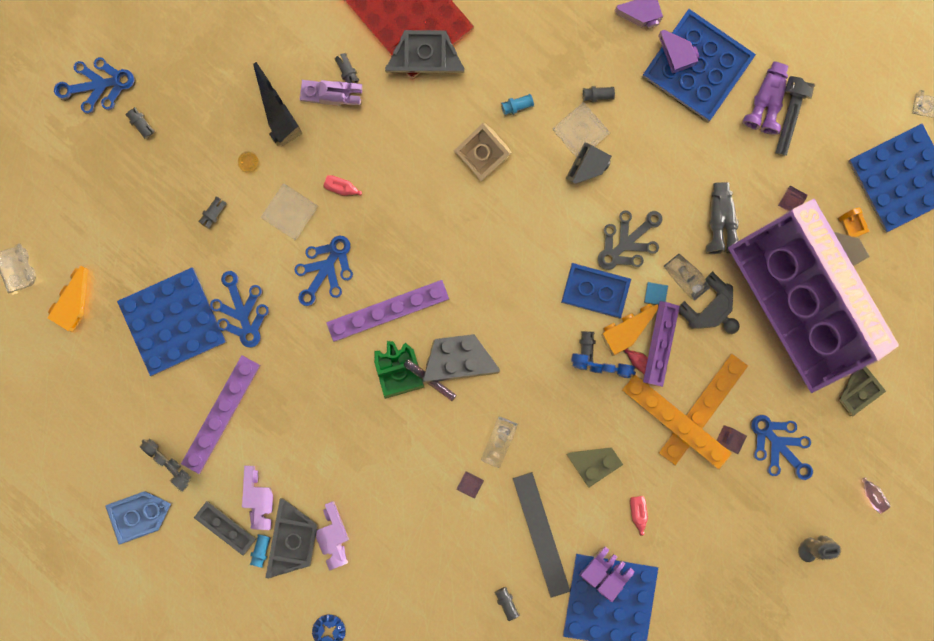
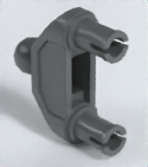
M712 271L704 281L717 292L714 300L701 313H696L686 301H683L680 304L679 313L689 322L688 325L691 329L717 327L722 322L724 330L728 334H735L740 328L739 322L735 318L727 317L733 311V286L730 283L725 284Z

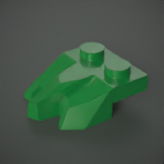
M387 341V352L385 354H382L381 351H374V363L385 399L425 388L422 383L414 349L407 343L403 344L401 350H398L393 341Z

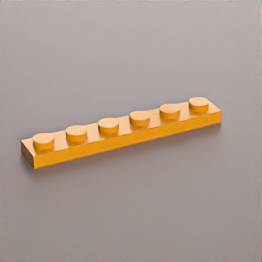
M730 354L686 416L703 429L748 365L733 354ZM672 433L658 453L673 465H676L689 448V445Z
M634 375L622 389L626 395L718 470L732 455L728 449L648 384L644 383L637 375Z

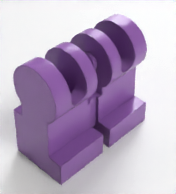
M604 546L585 569L580 572L579 576L592 587H596V590L605 598L613 602L633 575L634 570L628 568L623 575H620V571L625 565L621 561L613 567V571L608 575L606 571L614 565L617 556L613 554L605 562L604 557L609 549Z

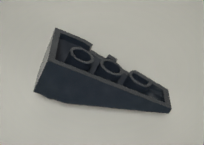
M255 62L253 66L268 125L272 131L269 135L275 144L279 142L281 146H284L303 133L258 63Z

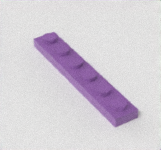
M443 280L326 323L332 340L335 342L447 301L449 297Z
M241 355L181 463L183 466L198 474L201 473L261 365Z

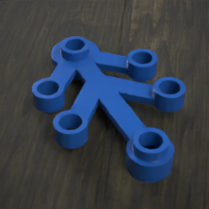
M98 57L94 60L95 68L99 71L104 70L112 76L111 78L104 79L87 68L84 62L78 61L74 64V71L77 74L85 75L92 81L70 86L66 82H59L54 87V93L60 99H68L71 94L93 90L89 98L81 104V110L86 114H91L95 109L94 104L106 87L114 86L109 95L101 100L102 107L105 110H111L114 108V101L122 90L131 88L134 84L133 74L126 69L118 71L107 64L104 58ZM99 61L104 62L102 67H97ZM79 65L84 66L82 71L77 70ZM122 77L128 78L126 83H121ZM63 88L67 89V93L65 95H61V90ZM107 100L111 101V105L109 107H105L104 103ZM90 104L91 109L86 111L84 109L85 105Z
M336 236L328 245L310 246L306 249L305 253L309 259H315L319 254L330 253L327 260L305 265L297 264L295 266V273L301 277L305 276L308 272L320 270L309 288L299 293L298 299L302 305L311 306L314 304L316 299L315 293L327 275L330 284V295L333 298H339L342 295V289L338 286L334 263L339 257L342 268L340 272L341 278L345 281L352 279L353 272L349 269L346 255L350 250V242L346 237ZM338 243L344 244L342 250L336 248ZM310 249H314L316 251V254L314 256L308 255V251ZM300 266L305 268V271L302 274H299L297 272V269ZM349 271L350 277L344 278L343 272ZM334 288L339 289L340 292L338 295L332 294V290ZM307 294L311 296L309 302L304 301V296Z
M226 271L222 275L221 281L224 286L228 287L235 309L223 304L219 299L212 300L210 307L215 312L220 311L239 320L243 329L231 325L225 318L218 320L217 327L221 331H228L239 336L244 346L249 348L255 347L260 342L261 336L258 330L264 317L269 314V308L264 304L258 305L256 308L257 315L252 325H250L248 317L257 298L262 295V289L258 285L251 286L249 289L250 295L243 306L236 286L239 278L233 271ZM229 275L233 277L231 283L226 282V277ZM254 288L259 289L258 295L252 294ZM220 302V308L214 309L213 304ZM261 307L266 308V313L263 315L259 313ZM222 321L227 322V327L224 329L220 327ZM249 333H252L254 336L253 340L248 341L246 339V336Z
M572 353L571 362H573L572 366L576 369L587 370V366H589L590 372L602 374V371L609 373L617 372L619 377L631 378V375H636L634 371L635 366L618 364V368H615V365L589 362V356Z
M765 415L756 416L751 422V428L757 434L756 450L753 453L754 458L762 461L767 457V452L764 450L766 436L771 441L770 465L767 468L769 475L777 476L780 474L779 452H781L795 468V474L799 479H810L813 475V468L807 463H801L786 445L808 448L811 445V439L807 436H801L800 438L778 437L772 430H785L787 433H794L797 430V424L794 421L771 422L770 418ZM760 421L764 422L765 427L763 429H759L758 423ZM789 423H792L794 425V429L792 431H789L787 429V425ZM803 438L807 439L808 444L806 446H803L801 444V440ZM759 450L764 454L762 458L757 457ZM772 466L777 467V473H771ZM803 467L807 471L805 475L800 474V469Z

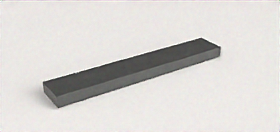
M533 472L515 477L513 482L550 597L571 592Z

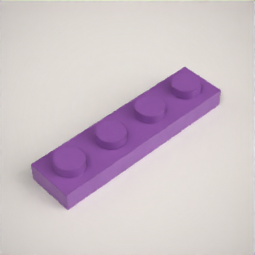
M664 301L659 302L643 379L644 383L661 387L664 385L680 307L678 305Z

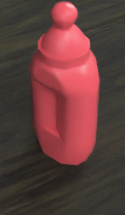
M327 175L323 187L328 191L343 196L356 194L360 196L362 194V191H358L348 180L333 175Z
M628 348L625 349L624 352L627 353L632 365L645 375L648 357L641 352L629 351Z
M644 496L631 497L632 521L640 531L639 534L643 536L648 521L646 500Z

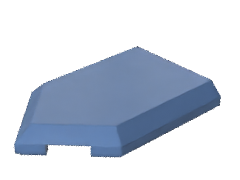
M144 491L105 505L118 544L120 545L158 531L171 503Z

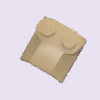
M482 123L454 150L477 175L480 181L512 154L508 146L485 123Z

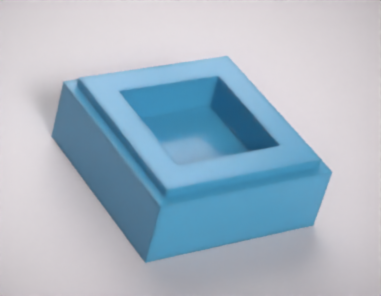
M648 282L644 303L659 305L660 301L666 302L668 285Z

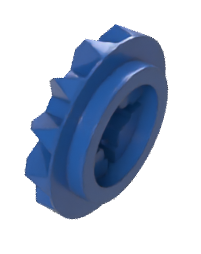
M324 615L318 618L312 628L314 641H343L345 626L342 620L334 615ZM323 624L328 628L336 626L332 632L333 638L329 635L321 637L325 632Z

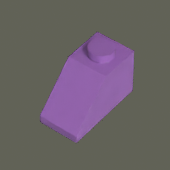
M633 0L617 5L615 9L616 15L640 27H655L659 25L663 18L658 0Z
M666 30L660 31L658 37L672 74L697 64L699 53L690 41Z

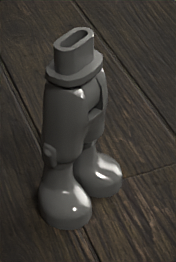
M729 182L714 183V192L711 193V196H713L711 200V220L709 222L713 231V238L706 245V254L725 252L724 227L727 230L726 253L731 254L728 247L740 241L737 235L739 221L732 197L733 191H730Z
M822 535L817 540L811 537L806 538L798 548L799 557L805 562H812L816 558L819 560L834 559L841 552L840 546L832 538Z

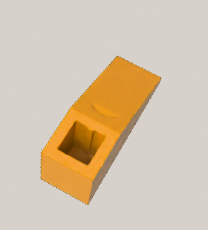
M81 265L72 272L70 276L72 280L68 286L65 285L59 293L61 297L58 302L53 303L48 310L49 316L47 318L70 332L74 331L84 315L88 269Z
M650 303L640 308L641 313L636 316L631 313L623 317V323L617 326L615 323H612L603 328L605 332L601 336L612 356L631 347L658 310L659 306L657 304L652 307Z

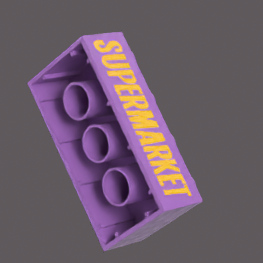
M815 199L789 211L728 247L811 393L880 360L899 346Z

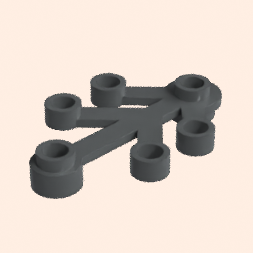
M627 210L622 211L619 215V220L621 221L619 245L614 249L613 236L616 233V227L613 224H607L604 228L605 249L598 255L600 267L610 270L617 264L632 265L635 268L642 266L644 259L641 255H634L633 257L619 255L625 250L642 251L649 254L657 253L659 245L655 241L649 243L634 242L650 228L660 226L662 215L657 211L649 212L645 222L628 236L629 222L632 219V214ZM622 214H628L629 220H623ZM651 216H657L658 221L656 223L652 222ZM612 227L614 232L608 234L606 228ZM650 244H654L656 246L655 251L649 250ZM605 256H611L612 261L610 263L605 262ZM634 258H639L641 263L639 265L634 264Z
M143 439L139 447L148 456L153 457L154 461L160 466L164 465L174 476L170 480L171 483L183 492L189 486L188 482L191 476L183 469L179 472L178 469L181 465L173 458L170 460L166 459L157 450L159 446L153 440L149 439L147 441Z

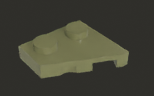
M864 367L852 374L839 401L853 417L883 395L886 390L870 370Z
M612 447L566 454L588 488L623 465Z

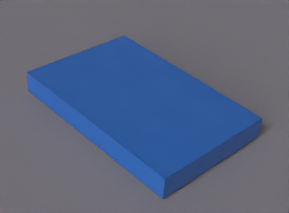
M572 263L561 303L621 319L631 279Z

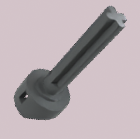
M795 76L788 78L785 92L792 97L775 152L776 154L787 156L803 102L802 99L812 98L815 84L807 83L803 78Z

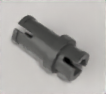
M340 54L341 58L336 56L335 61L342 72V79L347 83H358L357 71L352 67L347 54Z
M591 86V88L587 89L583 88V101L614 100L615 89L614 87L596 88V86Z
M136 107L125 114L130 120L129 123L137 128L144 139H147L155 132L144 119V114L139 113Z
M217 196L209 208L202 212L203 216L198 221L203 225L207 220L205 227L210 229L212 223H216L217 216L227 205L222 200L217 207L216 205L221 200Z
M581 331L582 338L579 339L581 354L589 356V362H594L593 347L596 344L594 332Z
M507 587L494 592L498 598L497 603L502 606L508 621L520 616L512 601L513 596L509 594Z

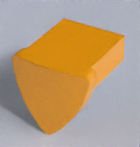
M861 208L852 209L838 217L848 236L858 237L870 232Z

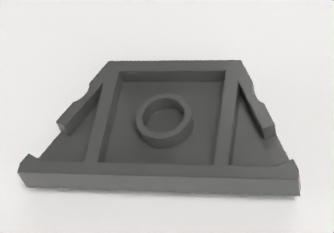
M404 30L388 65L385 67V72L464 73L465 71L446 30Z
M475 334L435 339L432 343L422 383L498 374L500 369Z
M282 498L279 500L265 578L268 579L311 566L318 527L317 523Z

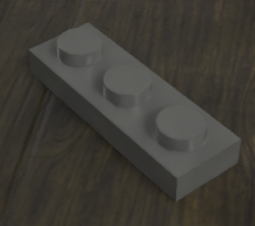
M208 501L205 502L194 517L243 556L256 540L253 535Z

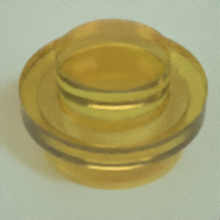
M244 152L238 158V166L244 172L254 171L259 163L257 156L252 152Z

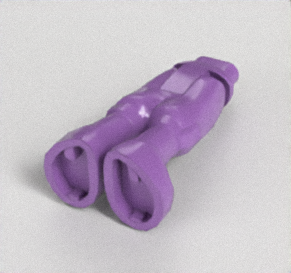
M773 61L771 69L767 70V75L762 82L758 94L754 97L755 107L752 113L745 115L742 123L745 126L758 130L761 125L763 111L765 107H768L761 132L773 135L780 133L781 126L776 122L777 113L783 107L782 101L786 89V79L788 78V74H786L788 65Z

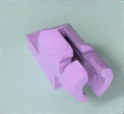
M302 80L300 101L341 106V104L360 105V96H349V94H362V84L321 80V82Z
M244 466L242 508H252L249 511L251 529L270 530L272 520L264 517V514L272 512L273 493L271 488L254 487V483L258 482V470H255V466Z
M334 501L325 504L326 509L323 510L326 520H331L332 524L318 529L316 534L322 554H332V557L326 560L329 570L348 563L345 548L341 543L348 541L349 538Z

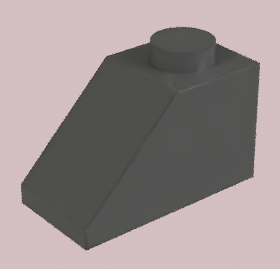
M584 142L566 179L576 184L602 175L608 169L612 156Z

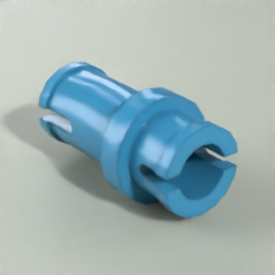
M531 94L516 99L509 98L507 102L501 103V107L505 115L510 113L516 114L519 110L534 107V101Z
M258 534L254 552H251L250 555L252 559L249 565L263 567V562L267 559L265 555L271 537Z

